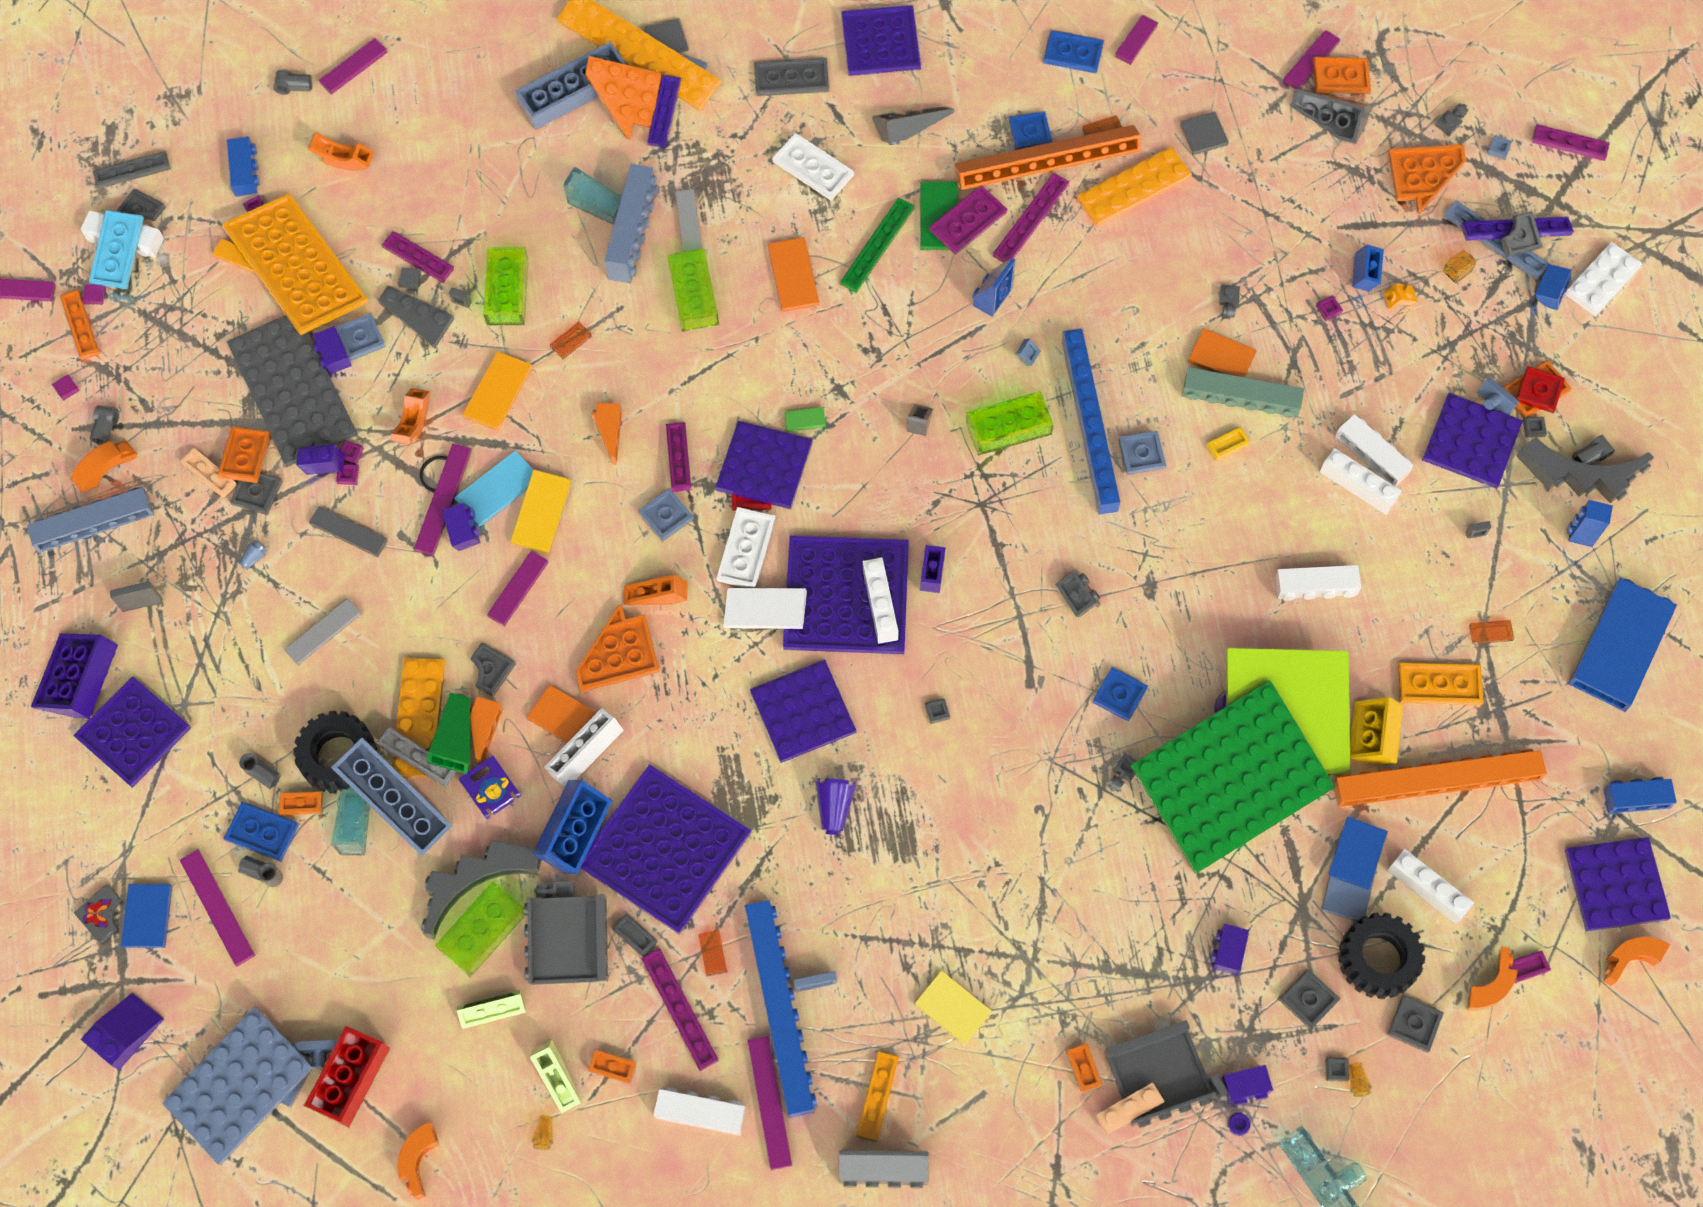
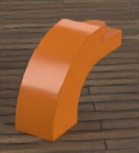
M317 132L312 135L307 149L322 157L321 161L330 166L352 171L367 169L374 154V151L360 143L351 146L342 145Z
M411 388L407 392L403 414L399 424L391 433V441H396L400 444L417 442L425 424L430 391Z
M126 440L114 445L111 441H108L96 447L79 462L70 480L81 492L96 488L106 472L119 464L136 459L137 453Z
M1637 937L1627 940L1614 949L1606 958L1610 964L1604 971L1606 977L1603 982L1609 986L1615 984L1628 962L1633 960L1645 961L1655 966L1661 962L1671 944L1653 937Z
M1501 946L1499 949L1498 970L1495 980L1486 986L1470 987L1468 1010L1478 1011L1490 1008L1498 1004L1510 992L1518 971L1509 969V967L1513 966V954H1510V947Z
M431 1122L421 1125L408 1136L398 1157V1177L401 1181L409 1180L406 1183L408 1194L410 1196L413 1195L417 1200L426 1197L419 1173L420 1162L429 1150L440 1146L435 1127Z

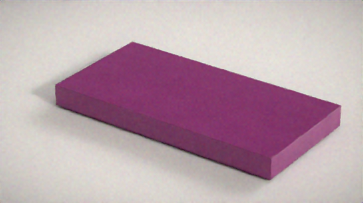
M979 186L929 227V231L956 255L1004 216L1008 209L983 186Z

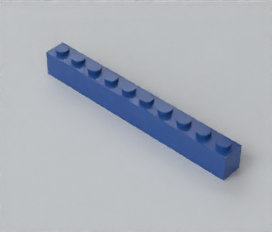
M1083 329L1063 331L1062 346L1098 514L1118 512L1120 498Z
M770 900L745 905L788 1117L793 1118L814 1113L813 1107L817 1106L815 1093L810 1094L809 1085H812L813 1082L811 1073L805 1070L804 1064L808 1063L806 1050L801 1051L800 1043L804 1042L802 1030H797L795 1023L799 1021L797 1008L793 1009L791 1004L795 997L793 988H788L787 980L791 978L788 967L783 966L782 959H786L784 946L779 947L778 939H781L782 936L780 926H775L774 919L778 918L775 905L771 906Z

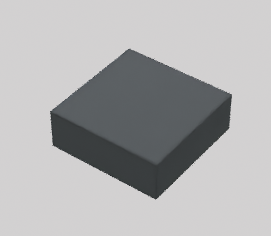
M402 268L398 286L417 290L422 274L421 270Z
M451 287L449 295L452 302L469 308L472 303L469 293Z
M1524 417L1523 425L1526 438L1546 437L1547 431L1544 417Z
M1490 521L1470 524L1466 530L1467 538L1486 536L1491 529Z
M945 698L925 703L930 724L950 719Z
M1325 1059L1326 1081H1349V1059Z
M1218 1074L1208 1079L1213 1092L1216 1091L1218 1100L1228 1094V1090Z

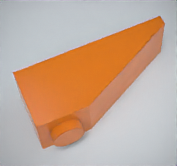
M597 402L596 410L593 409L592 420L596 422L597 429L612 464L617 465L622 419L621 405L619 403Z
M673 574L625 585L624 605H667L687 601L688 582Z
M477 697L475 703L472 702L470 706L475 759L478 764L484 762L503 712L500 703Z

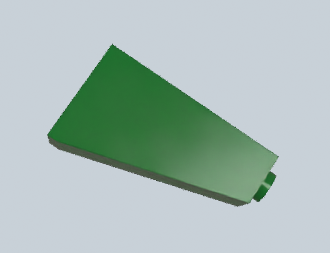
M450 692L428 752L427 763L464 774L468 773L470 763L469 697Z

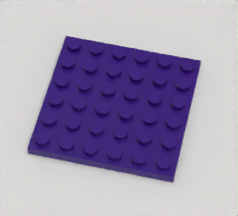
M790 536L787 588H805L807 595L803 629H784L783 650L904 655L909 540ZM883 558L898 628V640L878 644L863 574V561Z
M649 764L592 842L580 869L680 935L752 831Z

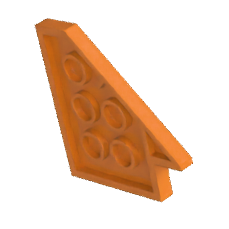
M589 56L585 76L625 137L630 139L633 124L651 128L661 73Z
M1463 144L1389 149L1388 157L1396 200H1415L1417 212L1421 214L1465 164L1466 156Z
M622 604L618 605L576 670L581 692L660 672L646 616L641 615L625 619Z

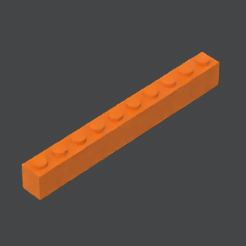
M1134 125L958 162L955 163L956 180L961 190L1140 152L1141 134Z
M1526 749L1517 754L1505 752L1501 756L1494 757L1492 754L1481 756L1480 759L1466 757L1457 762L1444 760L1440 764L1435 765L1428 762L1419 765L1420 767L1413 768L1411 765H1406L1398 770L1384 768L1379 770V772L1363 771L1353 776L1346 773L1339 775L1333 784L1335 786L1334 791L1338 807L1538 781L1542 780L1547 775L1541 750Z

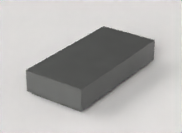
M628 914L612 929L642 957L647 955L658 943L653 936Z

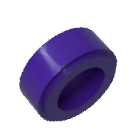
M1235 1113L1228 1120V1129L1236 1136L1245 1135L1250 1129V1119L1243 1113Z

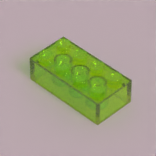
M487 247L483 311L487 326L525 325L528 255L525 247Z
M705 249L667 255L682 332L719 325Z
M1041 391L966 413V424L978 456L1050 436L1053 431L1054 424Z
M492 881L436 943L435 947L471 978L525 917L524 907Z

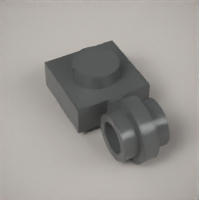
M1459 103L1454 108L1453 113L1448 110L1436 122L1435 126L1448 136H1451L1461 126L1463 122L1461 119L1468 113L1467 105Z
M1220 286L1219 305H1224L1222 317H1226V319L1235 317V309L1239 305L1240 286Z
M1126 752L1113 769L1119 776L1114 775L1108 783L1111 791L1119 792L1125 783L1122 779L1124 778L1131 782L1135 776L1130 765L1137 760Z
M553 881V889H549V885L538 884L536 889H534V893H536V898H548L549 894H552V898L574 897L575 882Z

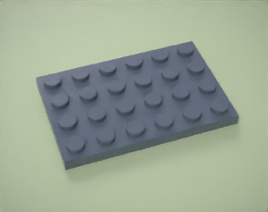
M254 1006L162 1104L218 1165H222L304 1079L314 1066L258 1007Z

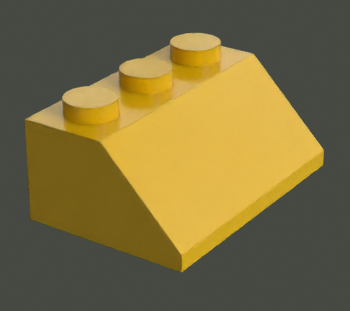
M1390 697L1355 701L1350 735V760L1374 765L1397 764L1403 705Z

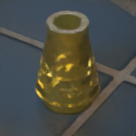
M1362 1063L1350 1064V1091L1353 1092V1096L1363 1097L1369 1095L1372 1086Z
M541 1115L539 1117L538 1125L531 1140L533 1147L536 1149L549 1150L553 1144V1118L551 1116Z

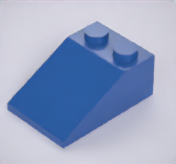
M1012 258L994 268L990 274H986L982 282L983 285L980 288H976L973 293L974 307L992 317L1013 288L1015 259Z

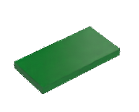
M920 182V250H949L929 231V227L958 204V182Z

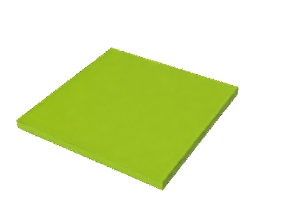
M1227 648L1226 706L1271 680L1328 775L1350 774L1349 651Z

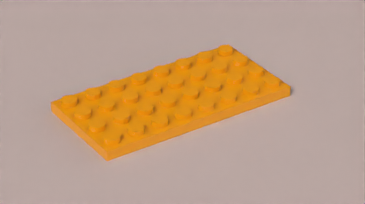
M290 193L223 223V229L300 336L368 303L367 297Z

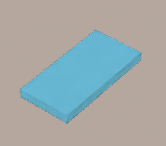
M110 210L105 211L89 283L127 290L144 220L143 216Z
M515 450L454 497L458 504L464 502L473 508L476 515L474 521L480 527L527 491L533 469Z

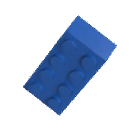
M568 780L532 854L563 874L577 875L613 800L582 780Z

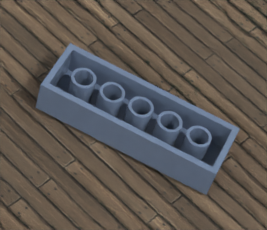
M611 41L515 90L517 103L535 130L599 97L585 76L589 56L627 65Z
M636 164L630 165L605 257L609 280L631 283L632 277L636 276V262L641 258L640 247L641 244L645 243L646 234L644 232L650 223V217L648 216L650 212H653V198L658 194L657 177L654 175L653 167Z
M363 738L331 767L421 856L452 827Z

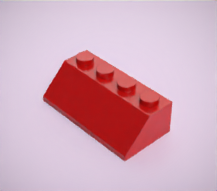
M345 1026L304 1106L349 1128L390 1048L375 1038Z

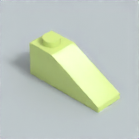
M552 1039L532 1049L530 1058L561 1113L581 1103L565 1063Z

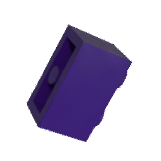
M335 326L313 334L316 340L313 343L317 353L321 352L322 355L319 358L323 369H328L330 375L352 366Z
M335 444L298 447L296 465L307 475L343 472L345 454Z
M463 502L442 510L453 548L461 551L481 543L479 539L481 532L479 527L475 525L474 518H476L472 507Z
M926 545L920 591L940 593L946 547Z
M1224 924L1221 929L1217 930L1215 941L1218 942L1217 950L1213 949L1210 962H1214L1213 969L1238 976L1241 971L1250 930Z
M1266 1065L1225 1074L1221 1078L1228 1090L1226 1095L1228 1104L1234 1103L1235 1106L1248 1103L1247 1099L1255 1098L1256 1101L1269 1098L1268 1094L1273 1091Z

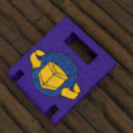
M493 755L467 774L458 778L486 820L490 818L489 813L486 811L488 808L495 815L514 802L513 797L510 795L511 792H514L517 798L521 797V794ZM488 766L490 772L476 782H473L471 777Z

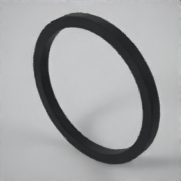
M446 456L432 457L420 469L421 483L429 491L435 492L436 489L429 487L424 482V469L432 461L439 459L447 460Z

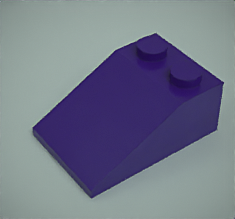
M131 993L96 1021L80 1040L112 1067L120 1070L164 1019L135 994Z

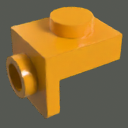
M1395 283L1384 292L1389 309H1393L1398 304L1413 306L1418 302L1412 285Z

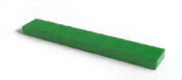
M898 197L840 281V285L855 293L859 291L913 212L915 205Z

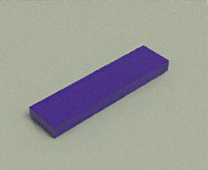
M662 75L647 141L649 146L663 148L667 146L681 84L680 77Z

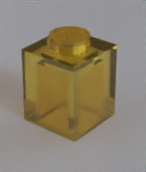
M1463 249L1446 262L1443 272L1456 284L1473 271L1477 262L1471 254H1468Z

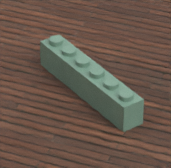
M1188 367L1182 397H1187L1190 400H1204L1212 404L1221 403L1229 407H1243L1250 411L1259 410L1267 414L1276 413L1292 418L1299 415L1304 388Z

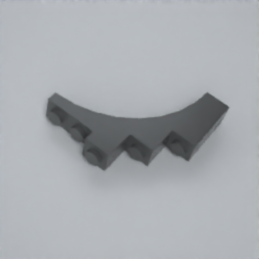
M1537 437L1524 445L1517 454V457L1548 490L1554 486L1558 488L1566 482L1579 497L1585 492L1590 494L1593 490L1597 489L1609 503L1616 499L1618 501L1623 499L1628 494L1626 491L1631 485L1630 483L1637 478L1636 474L1639 472L1645 473L1651 467L1650 463L1654 459L1648 452L1635 460L1623 464L1609 466L1589 465L1559 455L1548 448Z
M491 840L490 846H487L484 858L486 860L462 855L460 861H457L455 866L456 875L431 871L430 876H427L425 881L427 893L433 896L428 901L427 919L424 918L421 927L425 937L435 940L439 927L449 910L463 895L474 887L505 875H538L542 860L532 854L534 849Z

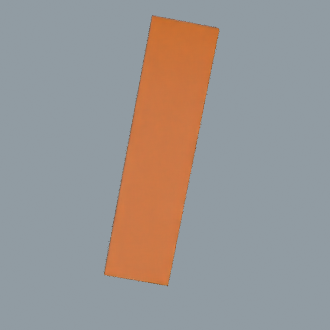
M76 289L60 295L81 360H85L99 355L100 351L85 305L82 302L80 291Z

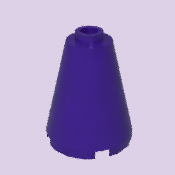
M816 778L815 786L821 829L826 830L825 834L838 835V831H843L857 782L853 781L852 785H849V780L825 778V781L820 782V778Z

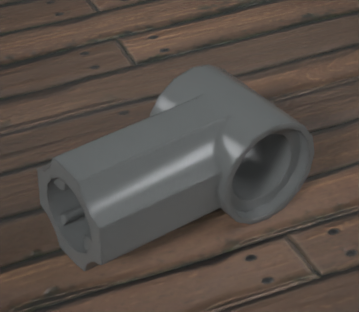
M278 70L276 72L274 91L276 93L286 95L290 91L312 90L311 75L291 74L286 70Z
M101 405L95 407L93 415L95 422L89 438L92 442L99 445L108 442L112 427L119 420L118 408Z
M1600 435L1593 439L1586 447L1575 452L1572 458L1573 461L1590 465L1597 460L1602 461L1615 452V449L1604 435Z
M246 753L240 758L239 764L243 771L268 789L275 787L279 782L281 774L262 762L254 754ZM255 761V765L252 768H246L249 762Z
M247 855L239 863V873L261 881L269 887H276L282 882L283 874L271 863H265ZM274 872V875L267 879L268 874Z

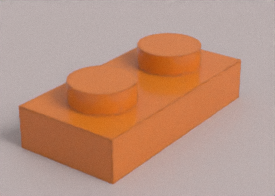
M322 792L280 793V815L322 814L323 812Z
M1087 1043L1066 1050L1081 1093L1101 1087L1102 1082Z
M595 1050L588 1071L630 1085L637 1063Z

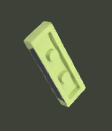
M518 990L457 1006V1013L463 1029L525 1013V1006L521 992Z

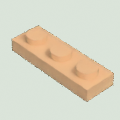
M195 448L180 461L183 466L222 498H225L237 486L234 480L218 478L219 468Z
M1151 1083L1098 1113L1096 1117L1106 1134L1109 1135L1163 1104L1164 1100L1154 1083Z

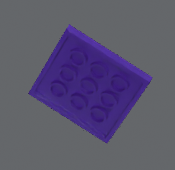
M913 5L841 11L848 76L921 70Z
M1448 393L1422 461L1497 489L1523 420L1494 409L1488 410L1483 405Z
M738 421L715 486L716 491L731 495L735 494L739 497L791 509L813 439Z
M826 660L750 689V693L780 763L857 733Z
M132 676L73 736L133 788L191 727Z
M1649 837L1565 849L1586 932L1671 919Z

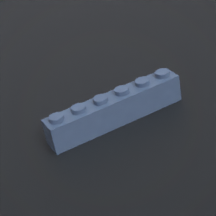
M141 487L133 488L123 494L112 495L108 499L94 501L83 507H75L68 512L56 513L46 519L35 520L33 523L28 524L27 527L32 546L40 553L154 516L148 493Z

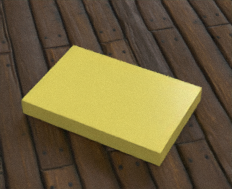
M943 971L937 975L915 1002V1006L963 1045L967 1044L992 1013L988 1007Z

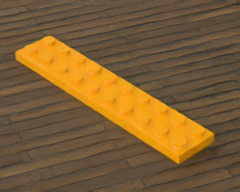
M570 0L556 18L560 24L597 47H601L611 41L627 65L661 73L660 84L662 75L680 77L681 84L678 98L699 111L702 110L721 84V80L594 0Z

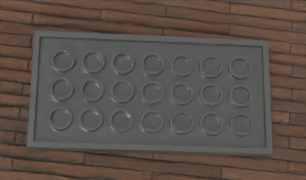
M286 315L227 341L286 467L297 462L298 447L337 445L344 440L358 435L326 368L323 369L319 360L321 357L316 352L309 333L307 332L300 336Z

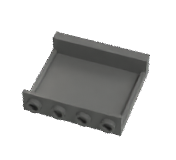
M596 894V896L539 899L529 897L528 903H524V915L528 916V924L524 926L525 937H528V946H525V959H528V967H525V980H529L530 985L608 982L607 896L605 894Z
M1187 1020L1105 1049L1104 1053L1122 1100L1151 1083H1154L1164 1100L1163 1104L1131 1121L1132 1127L1136 1125L1139 1128L1152 1124L1151 1120L1159 1118L1160 1121L1172 1117L1171 1113L1179 1111L1180 1114L1188 1112L1196 1104H1200V1106L1208 1105L1213 1102L1212 1099L1217 1095L1216 1091H1212L1190 1036V1026Z

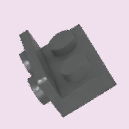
M1074 570L1055 585L1075 616L1079 618L1094 606H1101V603L1099 602V594L1089 587L1088 583L1090 581L1087 576Z

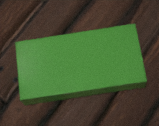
M823 407L785 412L787 432L826 427Z

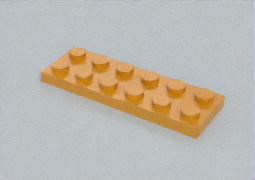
M1171 146L1078 194L1077 200L1094 224L1099 226L1191 178L1192 173Z
M404 658L396 732L429 751L439 725L445 660ZM393 755L392 767L402 777H428Z

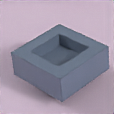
M1494 135L1487 154L1505 160L1512 141Z
M1024 339L1016 355L1026 366H1032L1041 351L1031 339Z

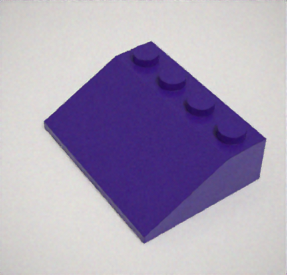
M60 633L31 707L68 717L90 719L118 644L101 634Z

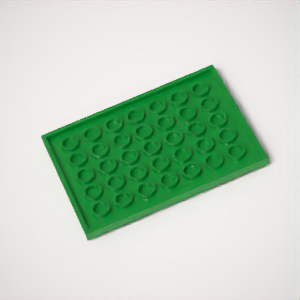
M1271 680L1130 765L1194 873L1202 871L1335 788Z

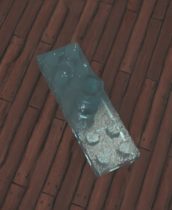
M1303 1126L1294 1130L1278 1143L1322 1207H1359L1349 1193L1366 1181V1174L1359 1164L1352 1162L1335 1173L1327 1162L1324 1153L1318 1149L1312 1140V1136Z

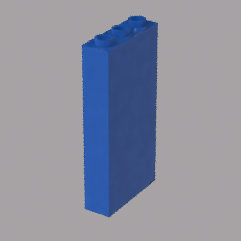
M1620 578L1609 595L1568 684L1626 712L1636 697L1677 604L1673 603L1669 598L1654 594L1650 589L1635 585L1631 580Z

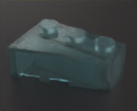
M574 167L563 183L568 204L614 225L622 195L615 193Z
M342 789L341 796H338L337 800L338 811L331 845L339 855L365 856L370 806L353 789Z

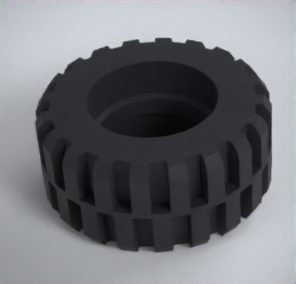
M329 711V715L324 713L318 714L316 720L311 718L307 721L309 725L306 728L303 726L299 731L301 736H297L294 743L297 745V747L293 748V755L296 757L294 760L295 764L309 784L313 787L316 786L318 790L323 792L327 790L329 793L334 794L337 793V790H340L341 793L348 792L350 786L331 767H323L319 764L318 755L320 749L327 741L333 738L346 737L351 739L354 745L363 738L377 751L374 737L363 721H360L355 715L350 716L348 712L341 711L338 714L336 711Z
M1372 913L1369 917L1365 915L1355 922L1343 936V940L1339 945L1340 953L1338 954V962H1342L1340 970L1342 974H1347L1348 977L1345 980L1349 984L1353 982L1356 985L1355 990L1359 993L1363 990L1366 992V996L1371 998L1374 995H1377L1378 999H1385L1387 996L1393 998L1408 990L1423 971L1422 965L1425 963L1426 957L1422 955V952L1425 950L1424 944H1419L1418 940L1421 937L1418 932L1413 933L1411 930L1413 926L1409 922L1407 925L1402 923L1403 918L1396 916L1395 919L1391 918L1390 913H1384L1382 916L1379 913ZM1371 938L1385 939L1397 949L1400 956V966L1394 973H1379L1366 963L1362 948L1367 940Z

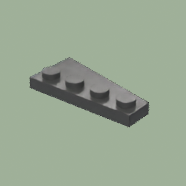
M390 286L386 287L378 300L381 306L404 322L408 328L415 331L420 338L426 340L434 349L454 320L453 315Z

